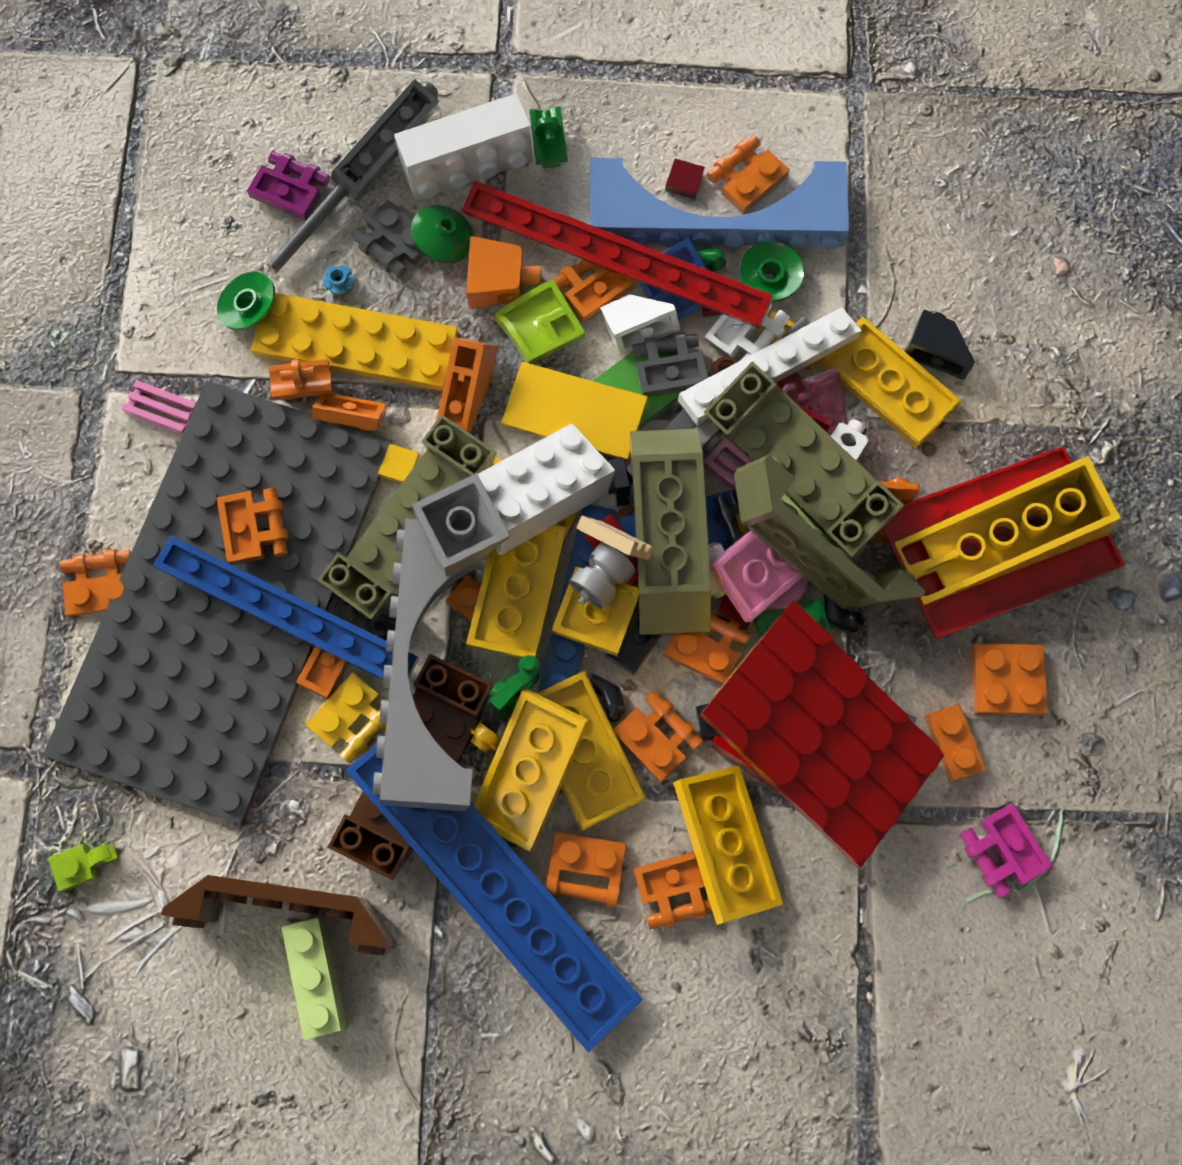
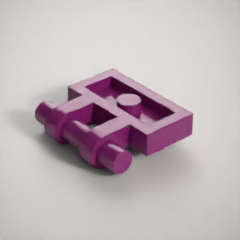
M272 151L269 154L268 162L275 165L274 169L261 165L247 189L250 198L306 221L321 196L319 189L312 185L317 183L324 187L328 186L330 175L322 172L321 168L309 163L305 165L296 161L295 157L288 153L279 154ZM294 173L301 177L297 180L287 176V174Z

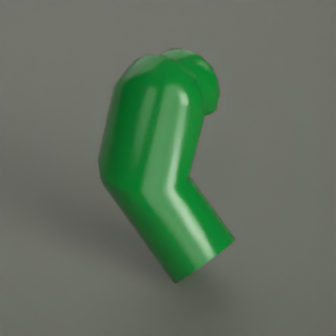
M696 249L703 264H709L710 270L719 271L725 267L726 260L722 256L724 253L720 249Z

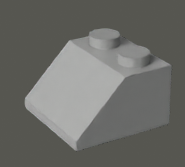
M477 473L412 504L415 516L446 577L479 562L510 538Z

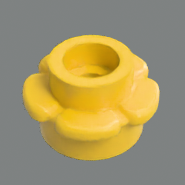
M481 722L478 723L474 730L470 728L469 732L474 735L470 742L486 754L490 748L497 751L496 746L502 739L500 736Z

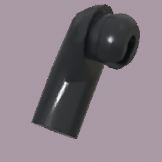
M823 593L826 615L830 623L847 633H854L863 627L864 617L859 611L851 612L848 609H842Z
M593 673L589 680L595 693L603 698L604 712L608 720L611 722L620 720L621 714H624L626 710L621 689L616 684Z

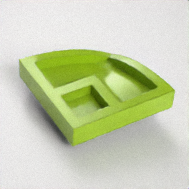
M554 279L520 296L495 313L494 317L511 339L525 363L533 364L583 339L585 336L584 329Z

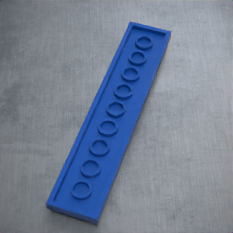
M377 744L347 768L345 770L346 773L584 1049L590 1052L643 999L471 802L467 812L379 805L380 795H372L374 772L382 773L383 758H376Z

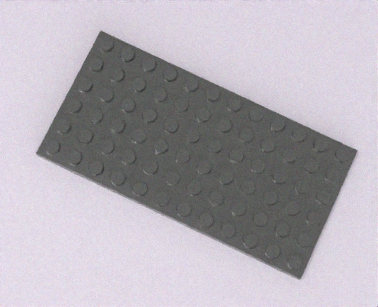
M206 381L119 579L124 585V592L119 598L110 600L42 756L244 825L299 685L296 681L307 663L314 646L157 570L153 565L170 536L227 563L217 497L251 491L254 494L255 503L265 501L263 493L265 489L276 488L278 499L282 500L284 513L281 516L283 528L288 530L289 541L286 543L288 554L282 557H275L273 546L266 545L263 546L265 559L234 565V567L328 612L335 593L317 580L337 553L346 558L352 551L381 479L378 474L388 447L390 444H393V441L346 425L329 424L326 421L312 419V414ZM258 517L260 532L270 530L268 517Z

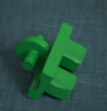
M561 106L549 110L530 109L529 115L536 165L542 164V168L545 169L559 167L561 162H568Z

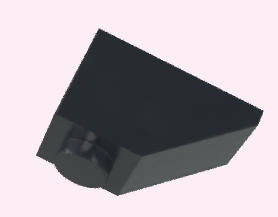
M923 309L905 352L916 362L965 380L975 361L955 321L946 318L940 312H930Z

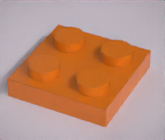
M974 643L971 646L974 714L1042 716L1048 714L1044 645Z

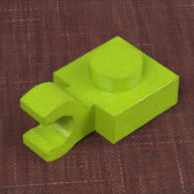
M80 844L48 857L58 892H66L97 879L98 876L95 868L115 861L119 857L115 845L108 846V844H103L89 850L88 844Z

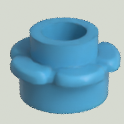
M344 265L339 267L331 266L325 271V277L322 282L324 288L333 295L344 296L352 290L355 278L351 275L352 271L349 267ZM340 277L341 281H336V278Z

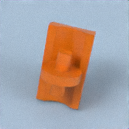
M292 359L290 364L268 366L271 383L270 392L273 401L333 394L331 369L328 359L300 362V359Z

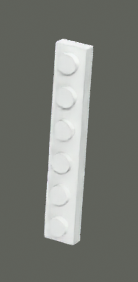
M841 307L679 393L678 401L695 424L699 425L710 419L704 411L752 361L776 383L858 339L861 329Z

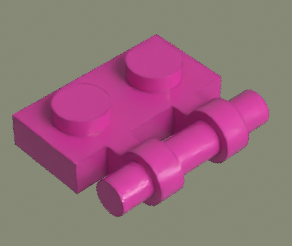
M1013 803L979 822L987 834L981 839H978L971 827L959 834L966 845L964 850L968 857L975 859L984 874L982 876L983 881L987 887L991 886L998 898L1011 892L1004 880L1007 876L1012 874L1018 885H1023L1053 867ZM993 845L1004 861V864L999 867L995 866L986 852V849Z

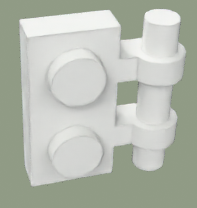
M779 310L773 319L766 315L761 325L765 330L755 343H752L748 338L756 327L722 314L705 338L732 358L740 348L747 352L743 357L745 359L769 346L775 337L779 338L785 331L783 326L790 319V316L782 310Z

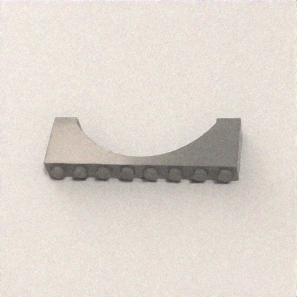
M406 518L404 530L397 529L395 550L402 551L401 563H394L392 584H399L398 597L391 596L389 617L396 618L395 631L388 630L386 652H393L392 665L384 666L383 687H390L389 699L381 700L379 722H386L385 736H378L376 758H383L382 773L374 772L372 795H380L379 805L467 812L470 807L473 769L463 768L439 746L425 727L415 707L410 691L408 651L413 634L422 616L431 604L447 588L462 577L475 570L484 571L488 555L479 562L446 577L418 520Z

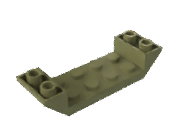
M753 361L704 411L754 461L766 455L782 461L787 467V471L795 477L786 492L852 558L905 506L783 392Z
M442 414L421 441L427 449L349 555L345 558L340 553H337L317 580L372 621L390 608L391 596L398 597L399 584H392L394 563H401L402 551L395 550L397 529L404 530L406 518L417 519L412 504L492 467L497 455L494 449Z
M698 429L630 431L636 538L654 547L649 560L637 557L640 635L710 632L711 582L703 451Z
M766 455L735 471L734 479L741 523L842 609L887 604L924 595L925 590L916 583V578L907 571L897 569L872 575L865 570H861L851 561V557L847 552L834 547L824 538L825 535L819 528L806 523L798 516V511L792 505L782 502L780 499L795 477L787 471V467L779 459Z

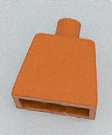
M470 237L466 291L469 308L510 304L521 296L522 285H541V265H523L522 247L479 237Z

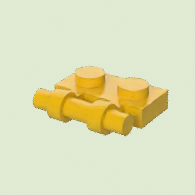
M354 672L347 677L305 724L332 749L344 739L348 745L339 755L349 764L359 753L363 755L369 748L367 744L380 729L382 731L386 729V722H379L380 709L376 711L371 707L379 699L380 695ZM365 715L370 721L357 735L353 734L350 730Z

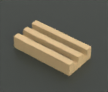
M581 516L576 529L630 556L649 560L654 549L653 546L603 521L586 516Z

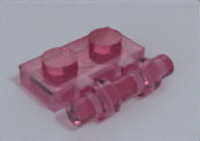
M834 368L804 379V393H797L796 384H787L783 387V392L797 405L804 408L808 407L809 410L832 419L827 432L830 436L839 423L848 424L840 372Z

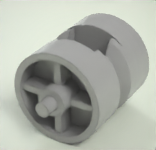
M601 542L590 555L588 561L591 567L586 566L584 569L579 568L569 580V583L581 596L578 602L582 606L586 602L601 610H605L617 593L615 586L625 585L636 572L633 564L624 556L625 553Z

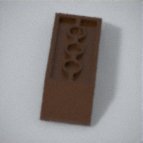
M429 654L413 684L416 689L413 695L414 704L431 736L459 764L473 736L469 730L470 728L474 730L480 722L493 684ZM364 792L360 795L350 816L344 814L327 848L390 880H394L414 851Z
M207 875L162 908L161 913L162 916L173 917L172 925L204 929L206 922L218 921L222 901L246 904L247 897H252V905L282 909L283 902L290 903V911L318 915L319 907L327 908L326 916L352 920L348 943L358 944L357 952L385 955V950L395 949L397 943L368 899Z

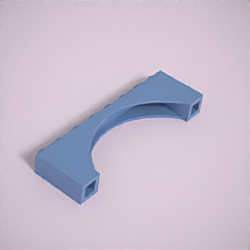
M591 158L590 225L641 245L661 244L666 247H673L689 237L692 244L696 247L725 245L730 248H736L742 245H756L761 242H780L794 249L806 246H821L824 249L843 247L849 233L847 162L814 161L811 174L799 187L781 201L750 214L734 217H710L685 212L657 199L632 178L623 166V158Z

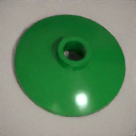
M442 205L427 206L415 215L411 224L412 239L417 248L428 258L441 263H455L464 259L469 254L470 237H474L473 230L466 218L456 210Z
M761 242L749 248L743 255L739 266V277L741 283L772 294V302H777L791 297L799 289L804 277V267L799 255L788 245L780 242ZM772 274L775 276V279H768L764 275Z
M256 271L243 273L231 280L221 292L217 302V316L221 323L227 328L237 331L249 329L260 323L270 312L275 301L276 291L272 280L264 273Z

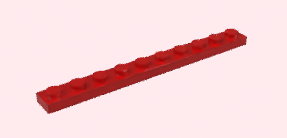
M477 181L473 182L462 208L466 215L759 329L773 300L772 294Z

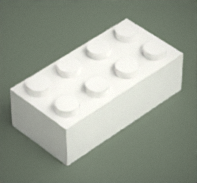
M517 93L394 134L401 168L414 201L422 198H432L438 193L451 188H462L469 182L481 178H491L498 172L510 168L517 169L532 161L530 123Z
M573 423L478 474L510 536L508 540L495 549L500 556L608 494L615 469Z

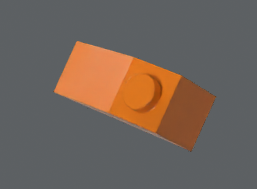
M453 337L437 419L442 414L467 432H471L492 379L498 351L497 345L468 338Z

